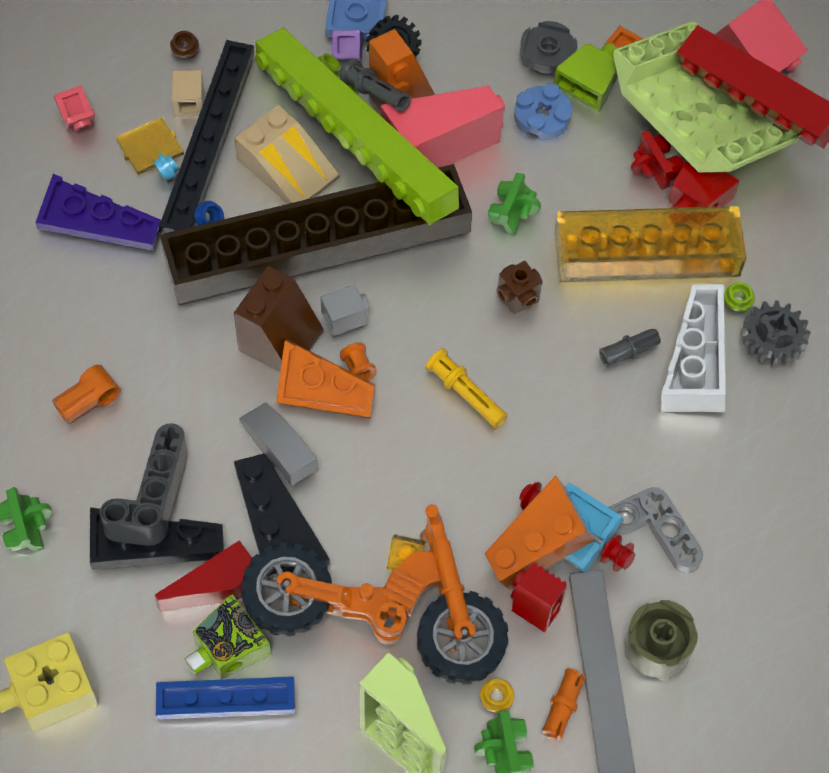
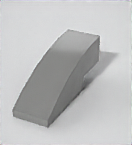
M266 402L239 418L240 423L263 454H266L272 466L279 469L291 486L318 470V458L288 422Z

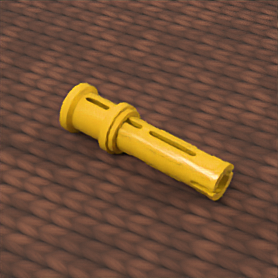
M446 349L438 350L428 360L425 369L429 372H434L444 382L443 386L447 390H455L494 429L502 425L507 419L508 414L467 377V369L463 366H458L448 357Z

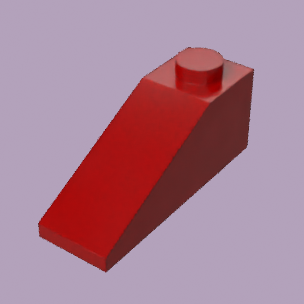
M237 541L156 593L155 599L159 610L167 612L220 604L232 594L237 600L242 597L241 583L246 566L248 567L251 563V555L242 543Z

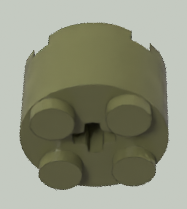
M660 600V602L642 605L634 613L625 637L626 658L638 671L650 677L667 680L678 674L688 664L698 639L693 622L694 619L690 612L680 604L669 600ZM659 637H662V638H664L665 640L660 641V640H658V639H659Z

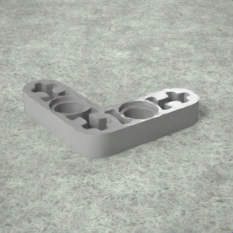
M656 487L647 488L608 507L616 513L623 510L629 511L635 518L632 523H622L612 537L616 535L623 537L648 525L677 571L689 574L699 568L703 559L702 549L664 490ZM650 498L653 502L660 501L658 510L662 517H660L658 520L657 518L659 512L657 511L656 507L653 505L649 507L647 506ZM667 523L674 524L678 528L679 534L675 537H668L662 532L661 527ZM682 540H685L682 545V549L684 550V552L687 555H694L692 563H690L688 559H680L683 551L679 546V543Z

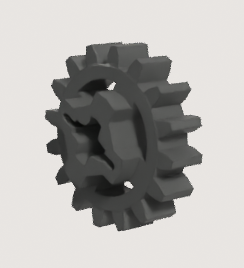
M775 300L773 307H770L764 301L760 309L754 306L750 315L746 314L741 330V335L745 336L743 346H752L749 354L751 356L757 353L760 354V362L762 363L769 358L771 359L772 366H776L779 359L787 365L791 357L798 360L801 352L806 350L811 331L806 329L808 320H799L802 312L800 310L794 313L791 312V304L789 303L782 308L777 300ZM776 329H779V332L776 333L775 337H772V334L775 333Z

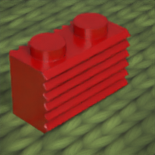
M532 563L528 570L522 568L513 581L512 585L515 588L510 596L513 599L511 611L543 632H546L561 611L567 585L566 581L561 582L560 577L555 578L554 574H549V570L544 571L543 566L538 567L537 563Z

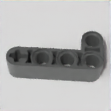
M173 423L165 424L157 430L136 501L115 498L107 500L102 504L100 517L104 534L109 540L153 546L164 539L187 458L185 433L179 425Z

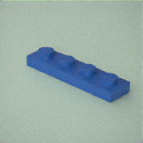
M294 677L156 682L157 720L295 714Z

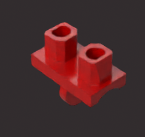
M649 130L642 132L640 135L642 143L638 146L637 151L633 153L635 161L630 166L631 170L635 175L644 174L647 179L653 176L661 190L669 188L671 179L677 177L684 163L678 155L665 158L664 154L670 152L671 144L662 135L652 136Z

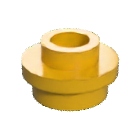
M491 679L481 688V703L488 711L493 713L506 711L513 704L514 690L503 679ZM498 692L502 694L503 699L501 701H494L491 698V694Z

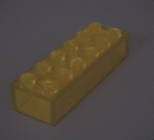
M739 206L557 211L554 234L559 282L740 277L747 258Z

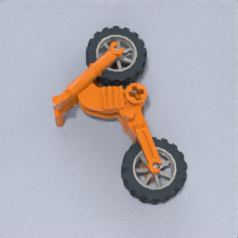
M433 504L428 505L425 509L427 524L426 528L420 533L421 541L429 542V552L418 551L408 556L391 572L384 587H373L368 583L363 584L361 587H344L332 584L331 574L327 570L326 563L318 557L315 551L312 549L307 550L304 548V545L295 543L294 546L288 545V542L278 543V546L275 547L270 545L264 548L262 553L253 556L251 563L248 567L246 566L241 583L242 601L247 614L262 630L266 629L270 631V634L277 636L279 634L295 636L296 633H305L311 630V627L320 623L323 615L327 613L342 618L367 622L372 627L376 640L385 645L394 644L401 639L406 618L410 619L421 596L427 590L438 587L440 594L438 600L432 601L428 605L420 619L417 630L418 653L422 656L423 664L432 670V674L438 678L446 679L448 683L455 684V682H459L462 685H467L473 681L478 680L479 682L485 679L487 675L496 670L502 661L509 640L507 635L508 625L507 622H504L503 613L499 607L496 608L492 605L493 601L488 597L482 598L478 596L479 593L477 592L463 593L465 588L460 583L451 544L446 537L442 517L438 507ZM281 567H295L293 573L282 572ZM274 569L276 570L278 575L276 583L264 580ZM300 571H303L309 579L298 577ZM262 586L277 590V592L264 600ZM281 599L283 600V612H278L269 607V605ZM288 606L301 608L300 610L288 613ZM475 618L479 620L485 630L476 631L473 624ZM387 619L394 620L392 629L384 627ZM445 619L449 630L440 628L441 623ZM437 634L450 637V643L441 649ZM487 636L485 650L483 651L471 639ZM465 648L473 650L478 657L465 661ZM459 649V661L447 656L445 653L449 650L455 652Z

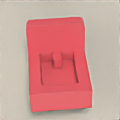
M82 85L54 95V100L67 130L74 128L75 131H79L92 125L91 121L95 119L96 114L89 105Z

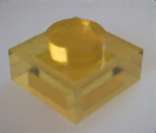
M394 534L391 540L386 569L394 570L411 554L425 551L426 541Z

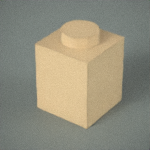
M186 69L172 71V103L175 117L199 116L204 103L202 70Z

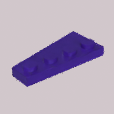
M53 174L35 223L39 230L154 251L160 234L159 225L161 220L128 205L124 207L118 205L107 196H97L88 192L86 187L76 183L74 185L63 181L62 177Z

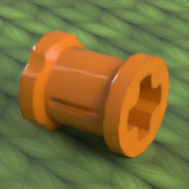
M356 342L344 347L340 351V359L347 364L349 371L368 381L376 375L377 370L375 365L370 364L365 354V344Z

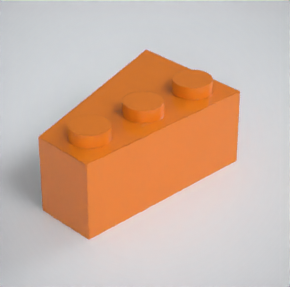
M395 29L369 41V68L376 71L378 78L408 93L411 99L435 95L413 52ZM369 94L381 111V105L385 104V102Z
M555 475L484 554L499 582L510 590L515 587L512 585L513 581L522 568L528 570L532 563H537L538 567L543 566V570L595 540L567 489Z

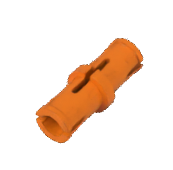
M568 668L565 670L559 690L551 698L550 704L552 707L541 730L542 734H548V737L558 741L563 739L569 718L572 713H576L578 707L576 701L586 680L584 674H580V677L578 676L580 672Z

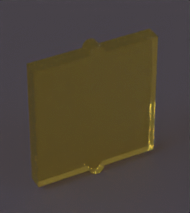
M162 117L116 137L118 144L124 152V159L129 160L137 175L156 168L154 161L159 158L158 154L160 153L164 157L170 154L173 159L184 155L183 149L176 140V133L171 132Z

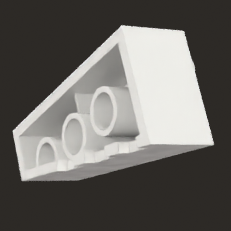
M692 284L683 322L668 368V375L661 393V412H725L724 284Z

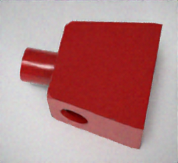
M686 160L671 186L668 200L673 204V207L669 210V214L675 221L680 223L688 216L699 222H704L733 200L740 180L728 172L699 173Z

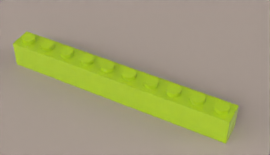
M284 27L255 41V61L262 71L265 70L278 86L281 85L294 101H298L311 117H315L328 133H332L339 140L343 148L349 149L357 157L360 164L366 165L380 182H384L392 189L398 199H402L409 205L417 217H421L431 225L459 209V187Z

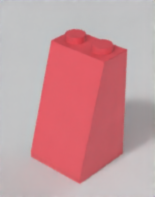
M490 86L413 98L409 107L404 111H398L387 103L381 105V117L437 168L450 165L499 143L501 139L505 105L502 98L498 94L495 95Z

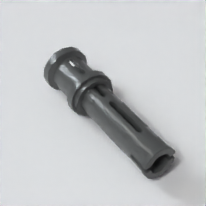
M349 60L342 66L340 79L348 86H355L359 93L372 94L398 111H404L409 107L411 102L410 95L378 78V74L373 69L363 68L362 64L356 60Z

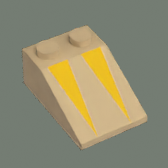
M279 105L234 138L236 159L287 204L314 198L340 178V174L300 123Z

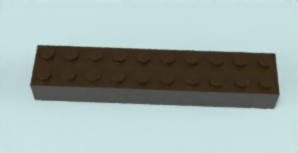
M455 165L438 167V169L459 187V209L431 225L421 217H417L412 212L410 206L402 199H398L392 189L384 182H376L161 234L163 254L177 303L182 304L251 287L256 283L267 266L291 277L471 232L472 210Z

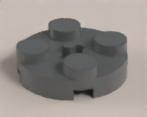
M553 21L540 22L538 27H534L531 30L530 27L526 29L521 37L520 54L522 56V63L528 69L541 73L555 74L556 68L577 51V40L569 34L570 29L563 24ZM551 44L554 50H545L542 47Z

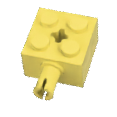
M69 632L3 659L12 682L9 683L10 687L0 691V713L17 706L19 709L22 708L33 733L98 706ZM54 679V683L48 685V681Z

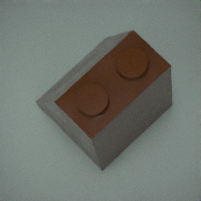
M270 266L266 267L234 311L238 350L279 372L281 371L284 342L286 339L310 351L324 332V328L295 279Z

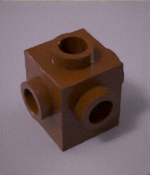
M524 260L517 265L511 264L501 271L496 291L500 300L515 315L539 302L543 282L539 272L534 268L531 269Z

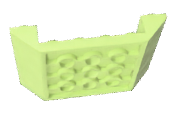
M695 21L614 50L613 56L621 94L699 173L731 172L802 141L798 137V133L791 129L788 132L782 130L768 117H761L753 112L746 102H735L726 94L727 91L720 87L714 89L703 80L704 77L697 73L694 76L690 75L681 68V61L676 52L694 28L699 25Z

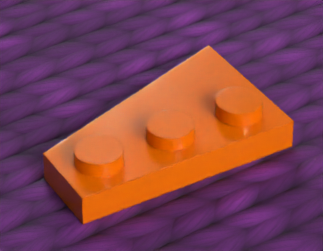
M288 339L285 340L276 403L371 417L375 384Z

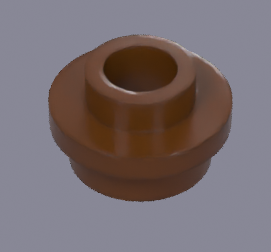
M179 31L171 40V51L179 58H190L198 52L199 41L193 33Z

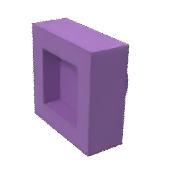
M361 30L332 31V56L338 61H362L363 32Z

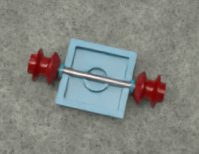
M535 482L532 485L528 484L522 490L519 496L521 501L520 508L522 510L541 492L542 484L540 482ZM569 482L565 488L595 541L564 559L586 573L601 552V563L606 564L612 561L614 563L613 571L618 572L621 569L626 570L629 568L636 556L633 552L634 544L628 543L624 546L621 544V535L612 537L624 521L622 516Z

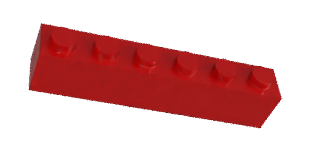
M699 25L694 28L676 52L681 61L680 66L684 71L693 76L696 73L699 74L714 89L719 87L727 91L726 94L735 102L741 103L744 101L751 105V110L757 115L771 117L774 119V123L782 130L788 132L791 129L798 133V137L807 145L813 146L816 144L824 149L829 143V101Z

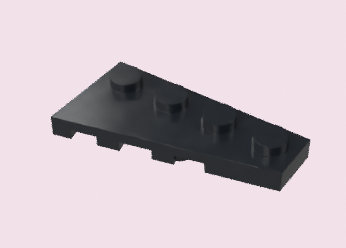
M266 454L234 461L235 471L258 553H262L263 549L270 545L275 547L278 546V543L288 542V545L294 546L295 543L304 545V548L307 550L312 549L315 551L318 557L324 560L326 565H330V558ZM284 566L281 569L282 572L293 573L295 567ZM275 569L266 576V580L277 579L278 575Z
M90 507L91 570L205 561L224 550L222 524L180 519L178 522L169 521L164 539L153 546L111 541L104 534L100 509Z

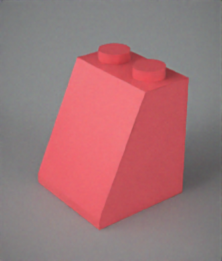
M760 0L714 34L778 72H781L783 69L789 72L802 62L799 57L808 51L772 0Z

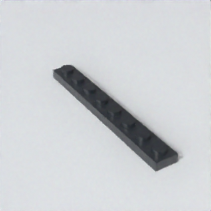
M226 40L159 225L160 233L165 234L194 226L195 209L203 201L255 53L254 45Z

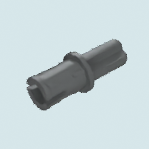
M648 329L632 337L625 335L621 341L600 348L599 355L605 367H609L629 357L631 359L636 358L637 353L659 345L661 339L656 329Z

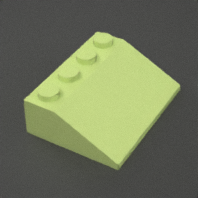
M388 652L359 683L360 729L409 773H444L446 747L417 677L414 674L415 670L402 657L396 659Z

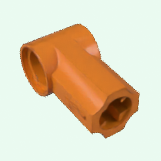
M98 364L88 368L81 375L77 384L52 399V402L63 420L69 424L96 405L103 407L112 403L119 396L121 388L103 366Z

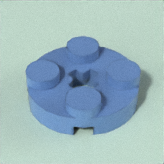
M555 84L531 87L517 95L514 120L518 128L527 135L530 132L537 135V139L543 140L556 138L566 131L567 125L571 121L572 104L569 98ZM539 109L548 110V115L544 116L542 113L537 114L536 112Z

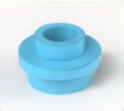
M162 153L158 154L159 158L154 161V164L166 181L171 178L175 180L177 178L175 172L179 170V167L170 154L166 157Z

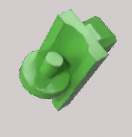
M516 173L513 181H500L497 195L500 201H504V204L493 203L488 210L491 223L503 225L507 234H516L521 218L527 219L529 215H536L541 209V203L536 199L537 193L525 185L524 180L526 177L523 173Z
M15 487L6 490L8 499L0 503V522L7 525L14 521L15 528L4 532L2 535L6 548L13 552L26 547L35 552L43 549L39 530L46 528L45 520L50 518L53 513L51 506L46 503H40L38 497L30 498L28 495L18 494V490Z
M499 711L497 713L498 717L486 723L487 729L481 731L483 741L474 745V752L478 756H486L487 765H494L496 773H527L534 767L532 753L530 751H517L515 743L526 738L527 728L525 720L510 718L509 711Z

